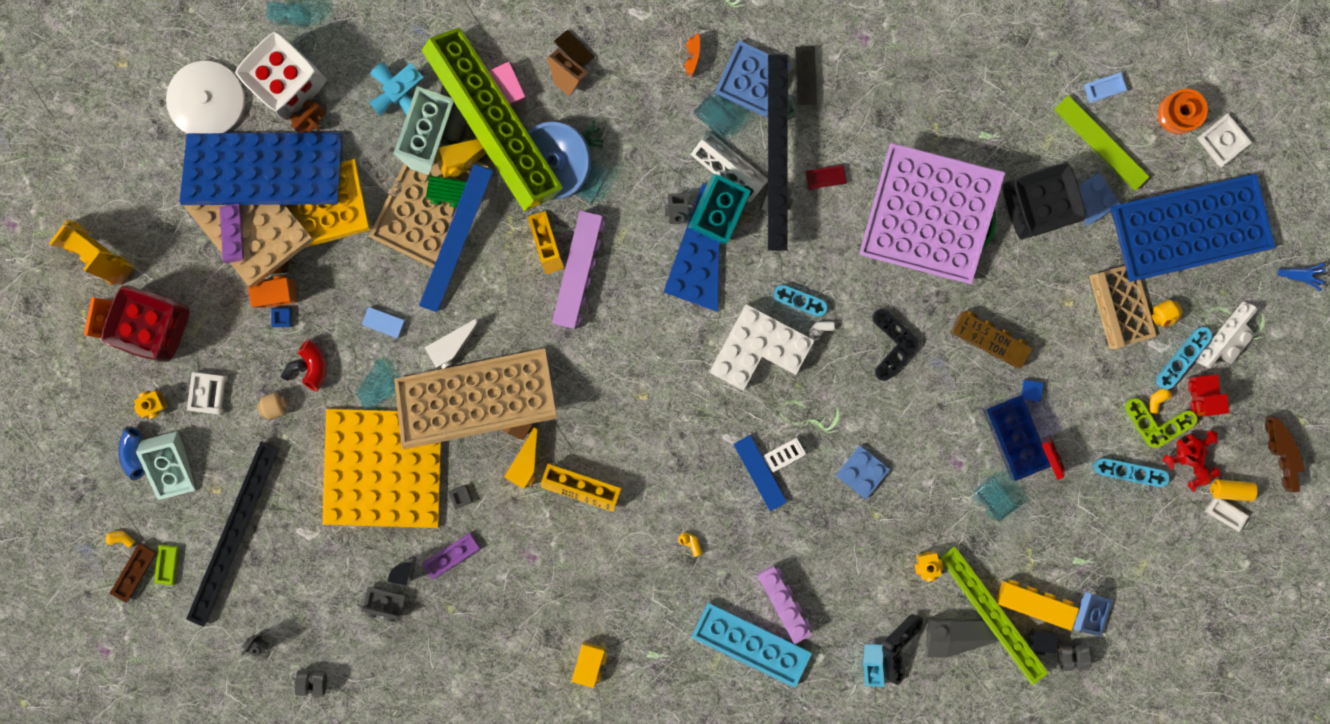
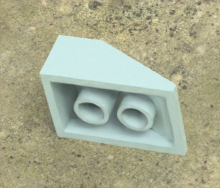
M178 431L140 441L136 453L158 500L195 491L187 454Z

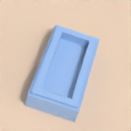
M1122 72L1084 85L1089 103L1128 90Z
M368 307L362 325L399 339L405 320Z

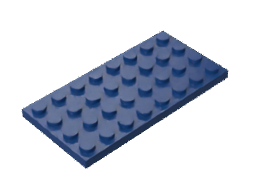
M187 133L179 202L181 205L338 204L343 135L342 133Z
M1257 174L1110 207L1129 282L1276 248Z

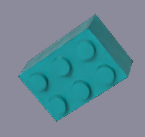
M718 174L711 175L688 228L721 244H727L751 190Z

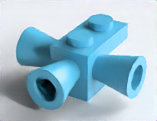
M382 62L371 71L370 75L384 85L382 89L385 93L370 100L369 104L382 116L390 104L394 102L397 106L401 105L407 116L413 99L410 96L412 94L410 90L419 84L424 77L412 63H409L393 77L386 63Z

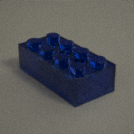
M1016 394L982 408L1011 480L1018 481L1051 467L1022 394ZM1007 416L1012 417L1011 423L1006 422ZM1014 434L1020 435V438H1017L1018 441L1013 440ZM1022 451L1027 452L1026 459L1020 457Z

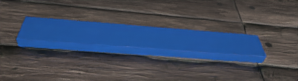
M476 163L473 164L419 302L420 307L434 312L438 311L493 172L492 169Z

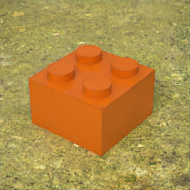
M278 275L273 276V280L264 279L252 289L248 286L250 303L253 308L261 309L298 303L295 280L289 279L288 276Z

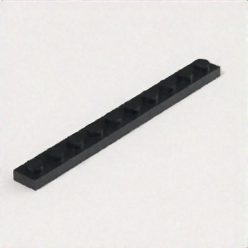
M788 54L768 55V251H788Z
M260 441L186 620L203 627L206 626L280 448Z

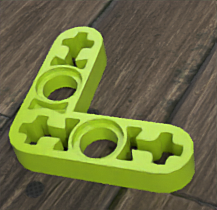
M1131 398L1125 403L1126 413L1146 445L1151 448H1159L1197 423V416L1194 412L1182 411L1157 426L1140 399ZM1131 403H1138L1139 406L1136 407L1138 412H1144V414L1139 415L1137 418H1135V416H1137L1138 414L1135 410L1130 409L1132 407ZM1185 415L1191 416V418L1189 419L1190 423L1184 422L1181 425H1179L1176 422V420L1178 422H1182L1183 420H1185ZM1142 418L1149 420V426L1145 429L1140 426ZM1169 424H1173L1176 428L1175 433L1172 435L1166 432V427ZM1163 434L1166 439L1164 437L1158 438L1157 444L1151 443L1152 435L1159 436Z

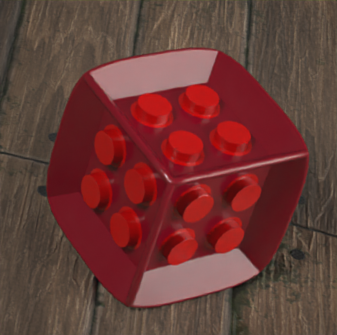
M121 286L114 297L102 332V342L142 358L157 362H169L180 344L188 321L190 308L180 302L149 291L139 290L133 286Z

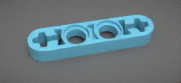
M1199 327L1190 334L1157 375L1156 384L1159 388L1171 389L1212 339V333L1208 328ZM1199 332H1205V339H1200L1197 344L1192 342V340L1197 341L1199 339ZM1189 345L1193 346L1195 350L1192 356H1188L1185 353V348ZM1176 360L1182 362L1183 366L1180 371H1176L1173 368V363ZM1170 372L1176 374V376L1171 375L1168 378L1169 384H1162L1164 382L1162 377H1168Z
M1099 458L1093 464L1094 471L1102 476L1156 487H1164L1169 482L1168 473L1159 469L1106 458ZM1104 461V465L1111 466L1112 470L1103 469V472H1101V468H1098V466L1103 464ZM1120 465H1124L1127 469L1126 474L1123 476L1117 474V468ZM1139 469L1145 471V477L1142 480L1136 478V471ZM1161 473L1163 481H1159L1158 484V480L1151 479L1150 475L1159 476Z

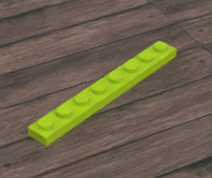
M954 546L938 559H942L943 566L1031 685L1036 684L1046 676L1048 671L957 548Z

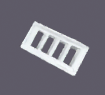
M795 437L763 455V458L771 473L803 457L806 453ZM791 445L795 446L798 454H794L790 447ZM785 448H787L788 452L791 455V458L789 459L783 450ZM779 451H780V453H781L783 459L785 460V461H783L782 463H781V461H780L778 455L776 454V453H778ZM772 455L774 456L778 464L776 466H774L773 462L770 459V456Z

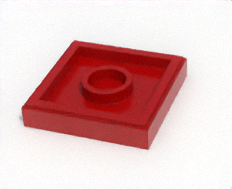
M1050 436L1043 438V449L1057 480L1064 478L1066 469Z

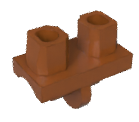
M307 99L302 106L306 111L301 116L297 112L293 113L289 118L292 123L291 127L298 133H310L314 128L320 131L321 128L318 124L327 113L316 101L313 102Z

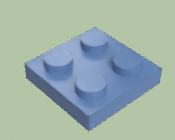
M1100 172L1079 185L1085 208L1084 223L1086 226L1110 212V207L1120 204Z
M859 445L837 472L836 476L863 498L867 499L890 469Z
M1085 592L1081 600L1079 614L1075 619L1074 629L1102 636L1113 600Z

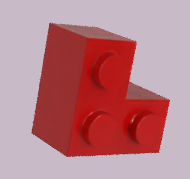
M1218 374L1189 377L1188 391L1192 396V401H1190L1192 412L1198 416L1230 413L1227 394L1220 393Z

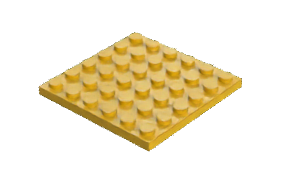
M326 409L322 525L439 528L442 442L403 450L398 411Z

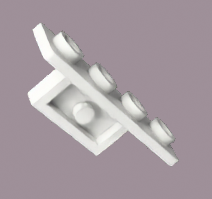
M1242 302L1195 361L1200 365L1211 368L1221 356L1225 362L1232 364L1255 336L1254 332L1247 326V322L1258 309L1251 304Z

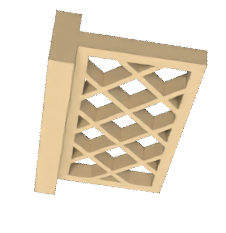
M1125 266L1089 275L1109 349H1117L1157 337L1141 280L1129 282L1128 279L1124 278ZM1112 274L1117 277L1113 286L1107 282L1106 275ZM1120 280L1129 284L1125 292L1117 289ZM1131 287L1138 291L1136 299L1128 295ZM1114 292L1122 296L1119 304L1113 302L1112 296ZM1125 299L1133 302L1130 311L1122 307ZM1137 305L1143 309L1141 318L1133 314ZM1120 310L1128 314L1124 323L1119 321L1117 317ZM1131 317L1139 321L1135 330L1127 326ZM1142 323L1148 327V335L1144 336L1138 332ZM1127 329L1133 334L1130 340L1124 342L1122 334Z

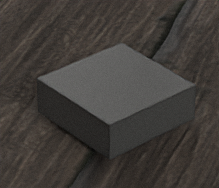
M467 484L448 491L455 509L474 502Z

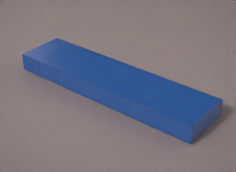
M748 435L733 443L769 511L787 503L751 436Z

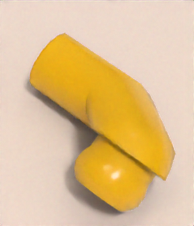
M1160 389L1153 393L1150 398L1149 412L1159 413L1160 403L1172 397L1171 391Z
M682 533L678 537V542L681 545L684 544L691 547L694 557L703 554L696 536Z

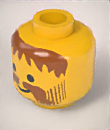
M1168 299L1153 308L1154 314L1152 319L1156 325L1160 324L1162 327L1168 328L1181 320L1183 311L1178 302Z

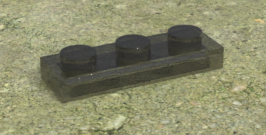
M815 46L795 47L797 106L817 105Z

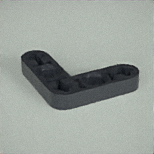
M880 309L873 313L872 321L897 344L875 368L874 373L877 379L886 381L917 350L919 342L888 311ZM884 313V319L887 322H889L891 319L893 322L890 323L886 329H884L883 327L886 326V324L883 321L877 322V314L881 315ZM893 325L899 326L901 330L898 336H893L890 333V328ZM904 333H907V335L904 337L907 340L913 339L912 344L914 345V347L906 348L905 346L907 345V343L904 340H901L899 342L898 339H900L904 335ZM895 352L900 353L902 356L901 362L897 364L891 359L892 354ZM888 360L890 365L894 366L895 369L893 370L890 367L887 370L888 376L881 377V372L879 369H885L888 366V364H886L885 362Z
M915 614L909 615L883 643L882 652L886 677L889 682L899 685L905 676L902 649L921 630L923 618Z

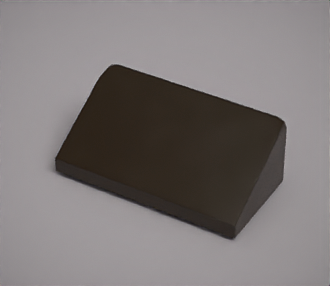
M568 30L553 41L562 52L582 68L595 57Z

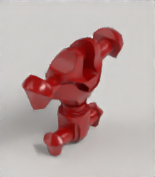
M1207 431L1208 437L1204 440L1197 439L1193 435L1188 434V442L1184 443L1181 439L1176 442V456L1170 457L1165 455L1162 459L1170 470L1174 469V464L1177 463L1193 467V473L1197 479L1192 482L1189 481L1187 485L1192 492H1195L1196 488L1201 485L1210 484L1213 478L1221 477V469L1215 466L1213 470L1209 471L1208 467L1204 465L1205 457L1209 451L1207 447L1212 443L1218 444L1217 431Z

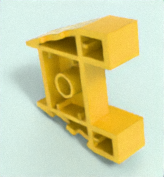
M67 219L49 244L61 247L71 253L76 252L79 254V259L87 264L83 269L85 272L102 278L111 285H122L135 266L122 256L110 252L89 236V231L77 222Z

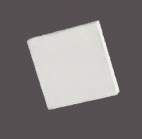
M1229 113L1225 114L1197 137V140L1220 168L1252 143Z

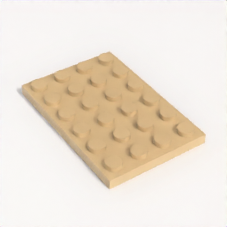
M440 143L438 148L444 147L445 145ZM437 153L429 175L412 170L405 164L403 165L369 235L370 238L432 268L456 208L449 207L448 203H442V206L430 204V200L426 199L429 176L444 178L436 160ZM478 161L476 162V164L489 168V166L483 163H480ZM473 165L456 177L449 176L445 178L467 182Z
M183 205L222 253L220 206L227 205ZM240 205L242 211L244 260L231 262L230 264L251 289L314 241L285 205Z

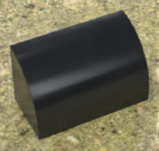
M416 558L405 559L396 565L389 573L387 582L407 586L413 579Z

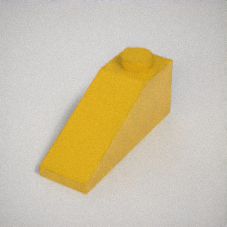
M475 139L438 148L436 160L444 178L449 176L456 177L464 173L487 153L479 140Z
M546 211L528 216L534 241L546 275L564 269Z
M537 427L533 428L504 478L523 489L526 486L530 487L536 478L533 474L536 468L539 430Z

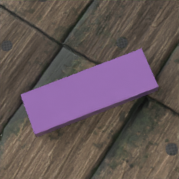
M470 532L422 563V565L433 580L481 549V547Z

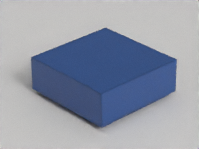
M271 308V327H292V308Z
M1023 380L1020 399L1041 402L1043 383Z

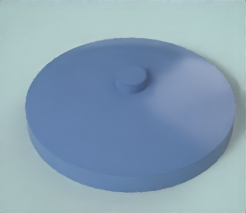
M545 122L533 127L528 131V134L563 187L551 200L564 199L575 194L586 182L591 168V154L586 140L579 131L565 123Z

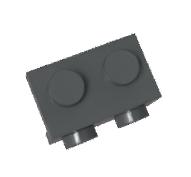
M368 586L361 612H365V615L368 617L376 618L378 615L384 617L386 621L395 622V620H399L402 616L406 594Z

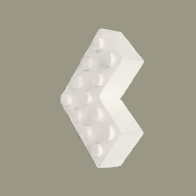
M745 304L709 373L744 391L761 357L796 375L814 340Z

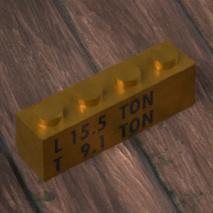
M971 311L960 313L950 333L1009 365L1022 369L1032 350L1028 346L1029 343L1021 338H1018V340L1012 338V334L1004 329H1001V331L994 328L995 324L988 320L983 322L977 319L978 315Z

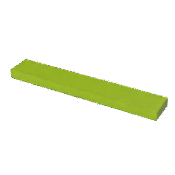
M1069 95L1053 109L1134 191L1149 178Z

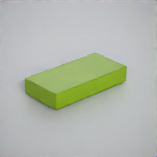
M158 545L154 583L175 585L179 546Z

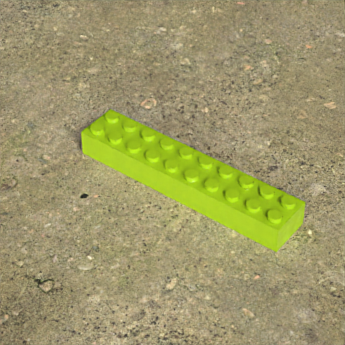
M459 27L430 37L421 51L522 209L527 211L553 199L563 188L461 28Z

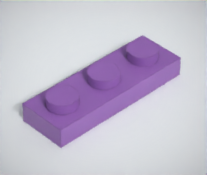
M240 204L220 206L224 263L243 261L244 244Z

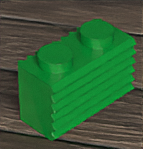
M429 176L426 199L430 200V204L442 206V203H448L449 207L457 208L466 181Z

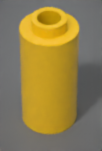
M1216 479L1210 486V493L1213 494L1215 499L1253 502L1257 497V485L1254 482Z

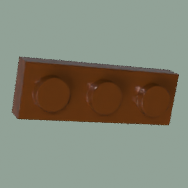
M139 543L109 594L125 603L129 602L157 552L143 543Z

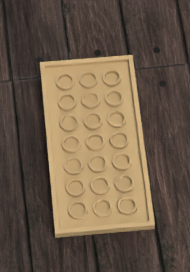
M545 348L394 379L403 450L557 418Z

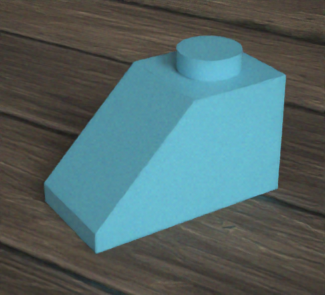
M865 644L863 659L865 686L885 687L883 645Z

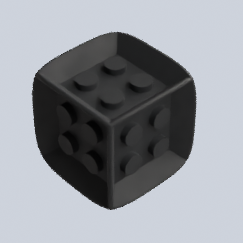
M1069 163L1041 169L1021 176L1016 180H1009L1003 184L1009 215L1020 240L1085 220L1083 199L1075 174Z

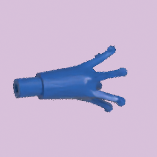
M1322 262L1320 265L1309 268L1278 269L1277 276L1307 283L1321 291L1322 288L1319 286L1324 284V281L1316 279L1312 275L1325 272V268L1314 270L1325 266V263Z

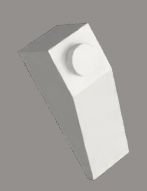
M477 319L425 347L436 368L441 367L444 369L453 364L451 361L456 358L479 324Z

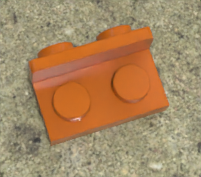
M91 297L84 330L85 336L102 338L103 327L112 305V300Z

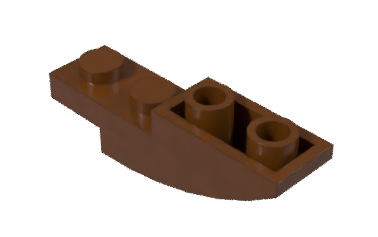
M1268 416L1265 422V430L1269 435L1268 449L1272 455L1280 456L1278 464L1283 473L1281 479L1282 486L1287 492H1299L1297 472L1305 471L1300 451L1285 425L1277 417Z

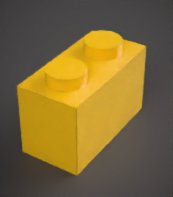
M587 642L582 643L572 682L594 688L595 683L599 684L602 672H599L600 665L605 664L607 654L604 653V647Z

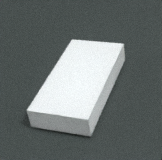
M1214 497L1205 510L1206 513L1237 532H1240L1249 515L1225 500L1215 499Z

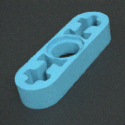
M780 285L774 290L773 296L775 300L816 317L824 315L827 311L825 301L785 285ZM785 289V293L791 295V291L795 292L791 303L787 302L790 298L783 297L780 299L777 291ZM798 295L805 297L806 302L804 306L800 307L795 304V298ZM809 298L813 300L811 304L817 305L818 302L821 303L823 311L816 313L813 307H809V310H806Z

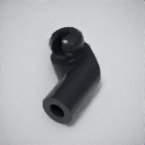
M301 359L289 362L280 377L289 381L294 372H305L307 370L306 362H303Z

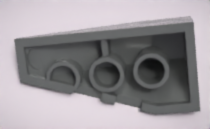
M927 618V657L947 658L999 641L983 619Z

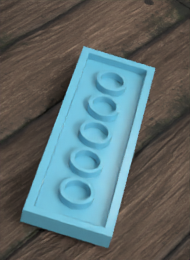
M707 602L691 635V638L796 688L812 655V652Z

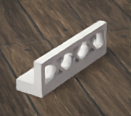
M710 131L701 139L690 154L713 174H718L732 181L729 173H734L738 178V181L734 183L743 187H751L754 192L747 198L749 203L768 182L765 176ZM701 147L707 151L708 157H703L698 153ZM714 161H719L723 169L716 168Z

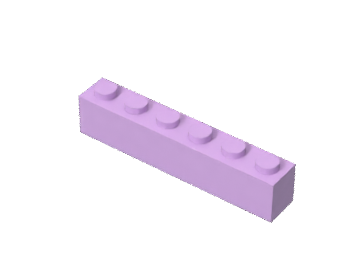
M584 211L579 212L552 320L553 324L573 329L576 328V325L580 326L582 315L579 312L581 307H585L587 296H584L585 288L589 289L591 277L588 276L590 269L594 270L596 259L593 256L594 252L599 250L601 240H598L599 232L603 233L606 222L602 221L603 216Z

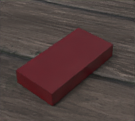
M844 164L805 171L808 190L847 184Z

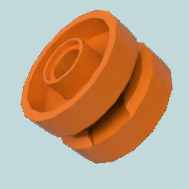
M1180 89L1165 97L1160 103L1158 120L1169 133L1177 135L1188 133L1201 126L1206 120L1208 113L1207 102L1203 95L1196 90Z

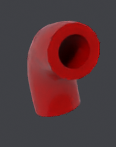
M308 338L297 351V354L307 364V373L302 383L310 390L318 392L326 377L327 363L321 349Z

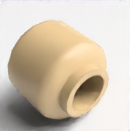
M277 392L262 396L257 404L261 417H265L267 420L283 416L286 412L285 408L288 407L286 398L284 396L281 397Z

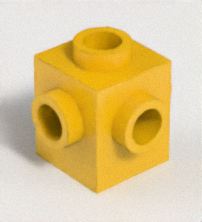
M149 390L138 395V399L134 400L136 413L141 418H149V420L160 416L159 412L168 408L161 390L151 393Z
M930 551L916 554L917 564H914L916 575H920L922 580L926 579V582L935 581L937 577L942 576L941 570H944L942 559H938L937 552Z

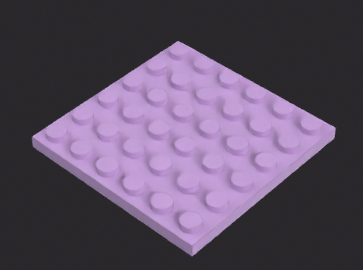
M890 142L859 255L972 284L1005 172Z

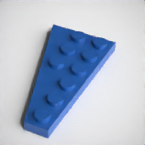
M702 184L663 293L718 312L719 242L688 228L706 188V185Z

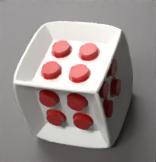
M277 31L261 41L241 62L235 72L247 88L283 120H289L293 113H298L302 110L303 103L307 99L311 100L321 90L327 80L299 50L292 46Z

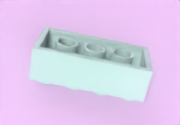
M418 86L394 155L410 169L429 175L454 101L452 98Z

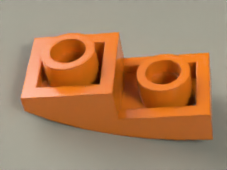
M697 33L694 38L690 36L686 44L688 48L687 54L693 56L687 59L684 66L686 68V75L693 77L699 59L700 35Z

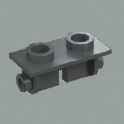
M262 632L257 635L253 634L251 638L245 641L242 646L244 648L242 655L248 652L256 657L268 649V642L260 637Z

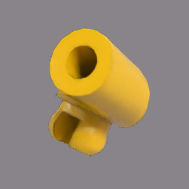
M122 530L108 533L105 539L108 545L122 542L129 549L136 543L133 538Z

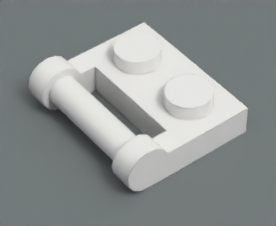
M192 372L187 410L223 415L224 387L228 376ZM212 381H217L214 407H209Z

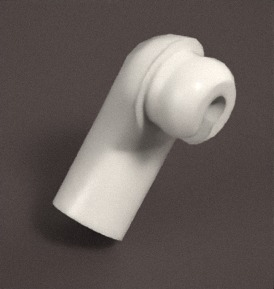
M834 321L816 322L809 330L808 335L810 339L817 341L824 331H834Z

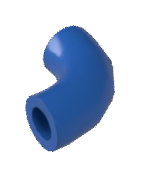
M128 426L124 429L119 441L118 457L122 469L134 481L145 474L136 453L143 434L138 429Z

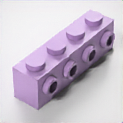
M772 564L756 573L793 643L796 644L811 636L809 630L812 627L807 618L803 620L800 613L803 610L798 601L793 602L791 596L794 594L790 586H785L781 579L785 577L780 568L775 569Z

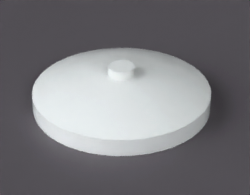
M197 61L184 66L174 75L168 86L166 103L171 119L186 133H228L237 125L243 115L245 93L240 80L230 69L212 61Z

